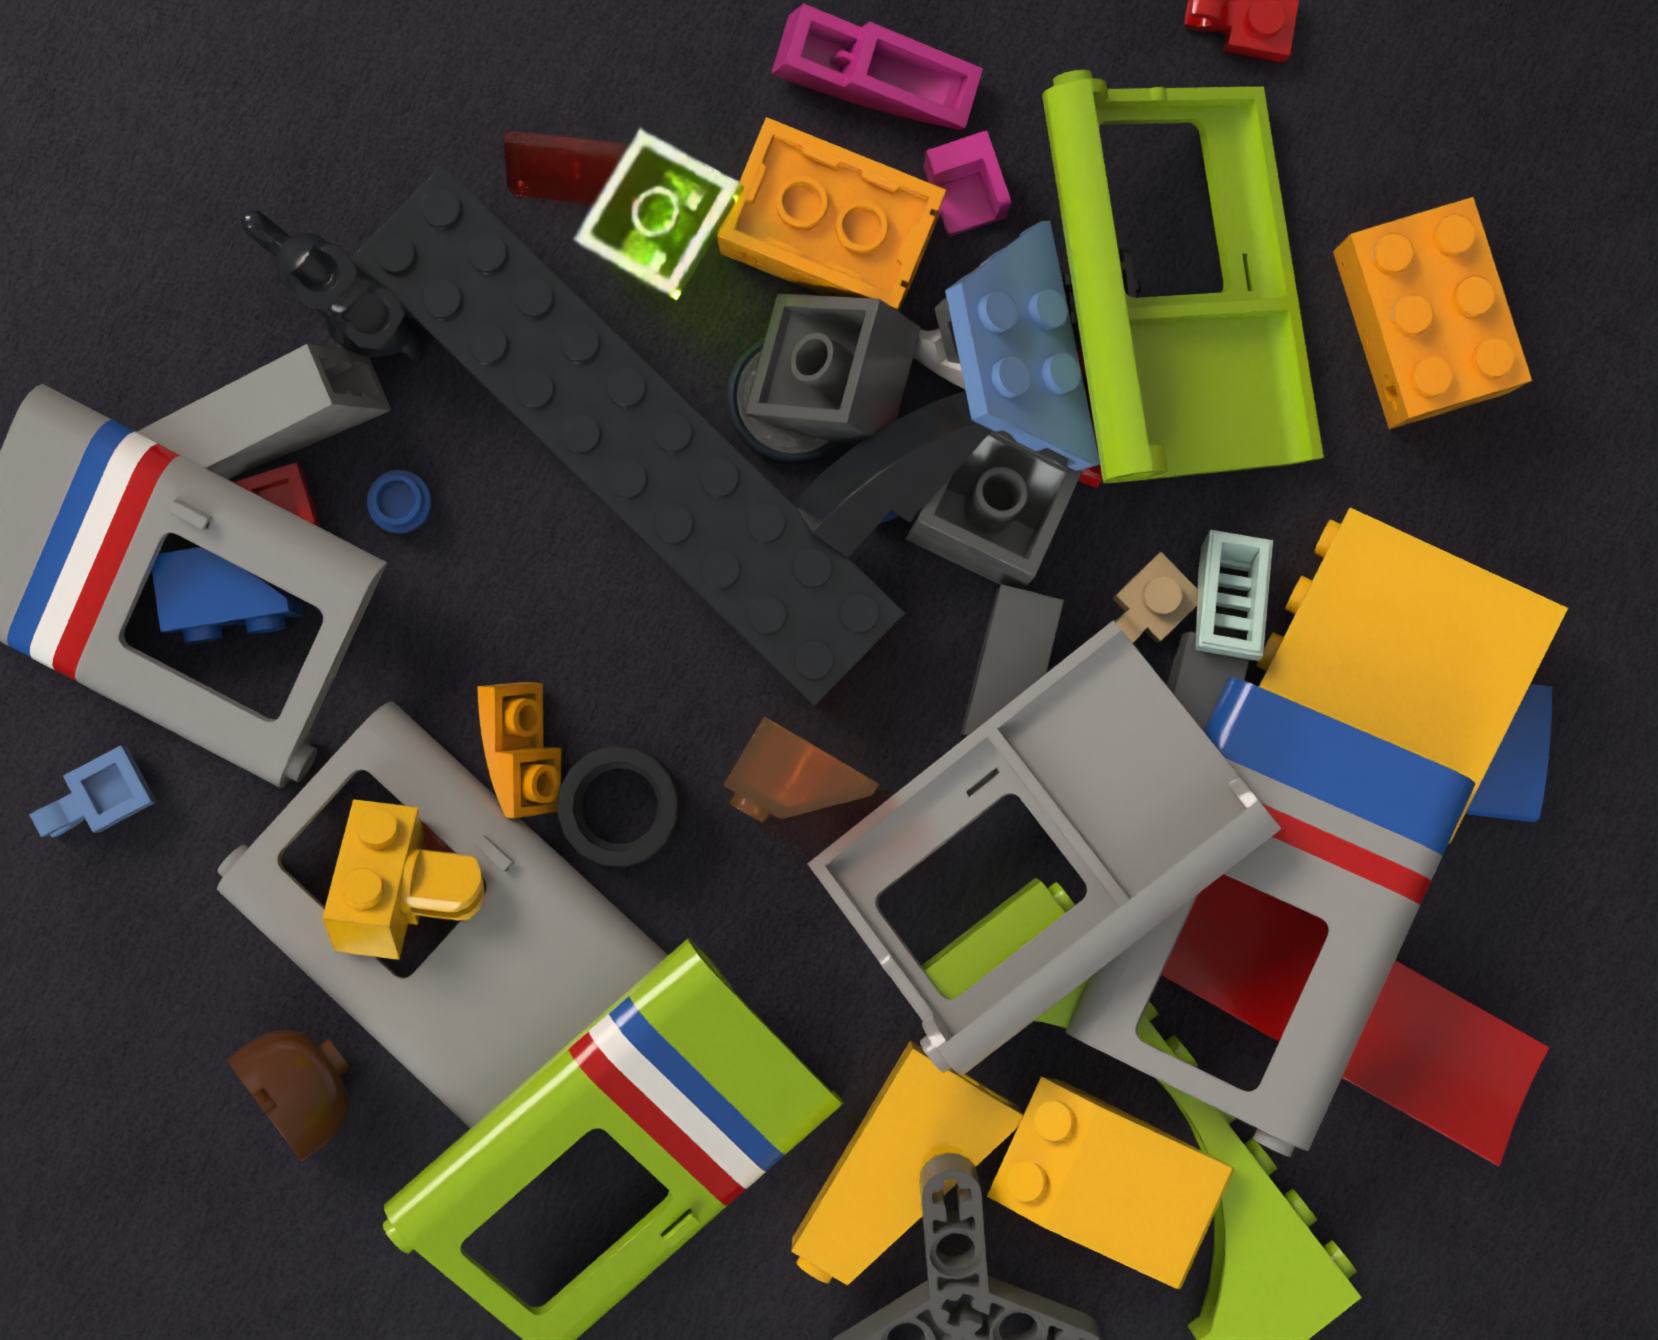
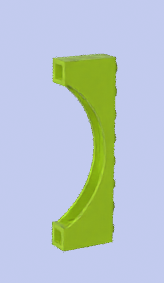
M1034 878L929 959L922 967L946 998L955 999L1068 912L1075 904L1057 882L1046 888L1042 881ZM1090 978L1034 1021L1067 1028ZM1149 1001L1137 1028L1140 1039L1197 1067L1196 1061L1175 1035L1164 1041L1150 1023L1159 1014ZM1157 1079L1171 1095L1188 1121L1200 1150L1235 1168L1214 1214L1213 1258L1209 1284L1201 1313L1198 1318L1187 1325L1196 1340L1310 1339L1362 1298L1348 1280L1357 1273L1356 1269L1332 1240L1323 1247L1308 1228L1317 1221L1316 1217L1293 1189L1285 1195L1280 1192L1269 1177L1270 1174L1277 1170L1271 1158L1253 1137L1243 1144L1229 1124L1236 1117Z

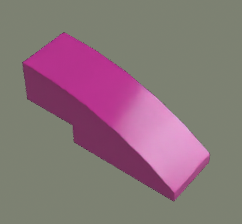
M802 4L788 16L771 74L817 92L881 112L928 124L963 130L966 128L983 68L872 22H868L860 27L809 5Z

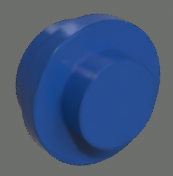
M393 470L382 474L373 482L367 496V507L371 518L379 527L391 533L405 534L418 529L427 520L432 507V497L428 486L420 477L409 471Z

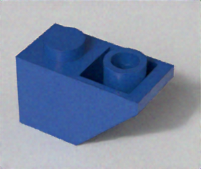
M202 547L160 553L152 567L160 630L165 633L183 635L184 644H199L223 639L222 628L246 625L247 634L280 631L286 629L285 618L304 615L302 603L285 590Z

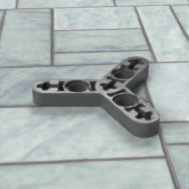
M944 1153L933 1157L926 1162L920 1173L919 1183L928 1280L833 1339L891 1340L888 1334L895 1326L902 1323H911L923 1330V1334L918 1340H1103L1099 1325L1094 1318L1086 1313L988 1276L982 1193L975 1165L968 1158L956 1153ZM957 1179L956 1193L959 1211H946L943 1193L944 1180ZM953 1233L964 1234L973 1241L970 1249L958 1256H947L937 1249L939 1241L946 1235ZM962 1294L970 1295L971 1303L961 1301L956 1308L948 1306V1299L958 1301ZM981 1312L986 1314V1320L982 1321ZM1012 1313H1026L1034 1318V1324L1023 1333L1011 1334L1000 1328L1002 1320ZM1050 1326H1052L1053 1334L1048 1333Z

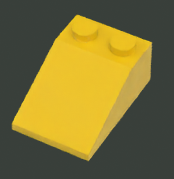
M1041 1077L987 1197L1052 1232L1171 1287L1181 1289L1235 1168L1063 1080Z

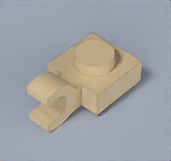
M1160 552L1112 598L1125 611L1115 622L1132 643L1143 631L1155 643H1158L1197 606L1198 589Z

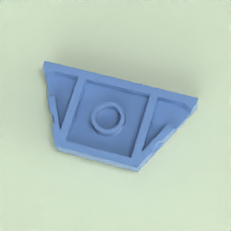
M1041 221L1019 234V238L1007 247L995 252L982 262L978 269L962 277L945 292L971 420L995 432L1005 431L1012 435L1016 442L1036 452L1049 448L1068 458L1067 467L1079 471L1099 465L1100 460L1050 221Z

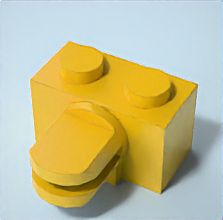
M353 799L322 917L334 952L399 960L408 924L418 925L420 916L451 920L471 919L480 910L485 899L484 882L477 860L473 856L426 850L427 840L418 807Z

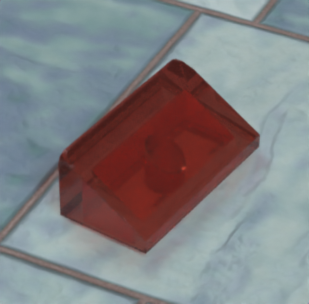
M510 130L509 133L505 132L507 186L511 194L621 208L631 207L634 197L637 161L630 144Z

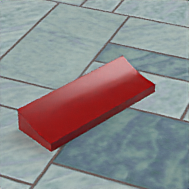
M1223 874L1199 892L1161 975L1280 1042L1327 939L1329 928L1323 919ZM1395 960L1342 1078L1500 1167L1522 1103L1549 1047Z

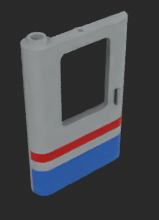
M1229 677L1204 729V733L1278 823L1281 830L1224 874L1323 919L1329 928L1327 939L1264 1077L1257 1089L1245 1091L1144 1042L1138 1035V1024L1198 894L1090 977L1065 1032L1093 1048L1256 1127L1257 1130L1253 1137L1255 1141L1280 1154L1291 1157L1295 1146L1306 1151L1310 1149L1476 783L1446 766L1254 684Z

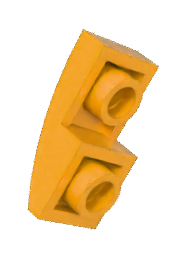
M518 682L478 686L479 718L485 758L504 816L514 819L557 812L559 789L561 787V748L543 746V683Z

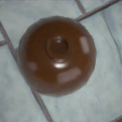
M287 1029L264 1033L249 1041L226 1059L301 1161L323 1148L341 1129L348 1115L350 1100L349 1093L341 1077L350 1071L351 1068L329 1039L317 1046L314 1041L302 1032Z

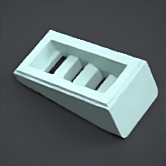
M1216 530L1209 531L1200 552L1196 651L1254 661L1262 659L1273 540ZM1220 567L1248 571V578L1219 573ZM1218 586L1247 591V597L1218 593ZM1216 606L1247 611V618L1215 613ZM1214 626L1247 631V640L1213 635Z

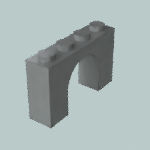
M1002 584L996 589L960 736L967 737L1047 673L1064 600ZM1189 631L1179 635L1167 687L1204 731L1228 678L1234 677L1244 681L1249 660L1196 651V633Z

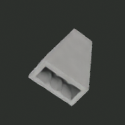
M305 344L137 431V433L228 480L391 411V408L370 358L345 349Z

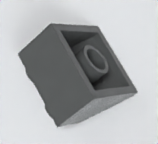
M777 294L745 414L757 420L835 443L857 445L897 420L921 327L881 299Z
M992 430L916 515L905 540L999 585L1002 584L1023 590L1035 577L1083 470L1075 471L1067 467L1068 458L1049 448L1036 452L1016 442L1009 433Z

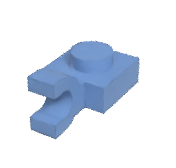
M120 745L65 774L63 777L72 793L29 815L41 837L48 835L57 837L77 826L84 819L88 822L92 832L100 833L157 801L128 747Z

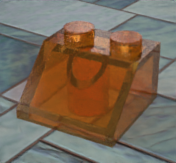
M763 717L724 783L725 787L735 792L730 804L762 823L766 821L770 813L780 819L872 796L879 785L877 782L766 717Z

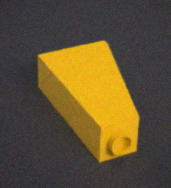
M910 1041L792 1237L791 1252L800 1256L796 1262L797 1265L821 1282L830 1283L834 1277L842 1283L849 1285L922 1217L919 1180L921 1170L926 1162L940 1154L956 1153L968 1158L976 1167L1018 1128L1024 1116L1020 1107L966 1074L960 1075L952 1068L943 1073L933 1064L922 1047ZM957 1179L944 1180V1196L957 1184Z

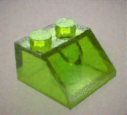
M639 129L575 236L574 241L605 265L654 293L677 300L745 187L736 180Z

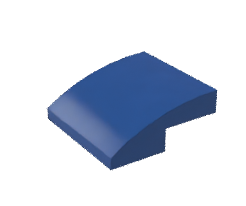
M1529 685L1465 814L1536 822L1540 819L1550 751L1552 686Z

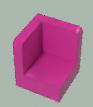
M987 130L926 150L924 170L928 182L946 190L940 217L947 235L954 236L1007 218L1011 199Z

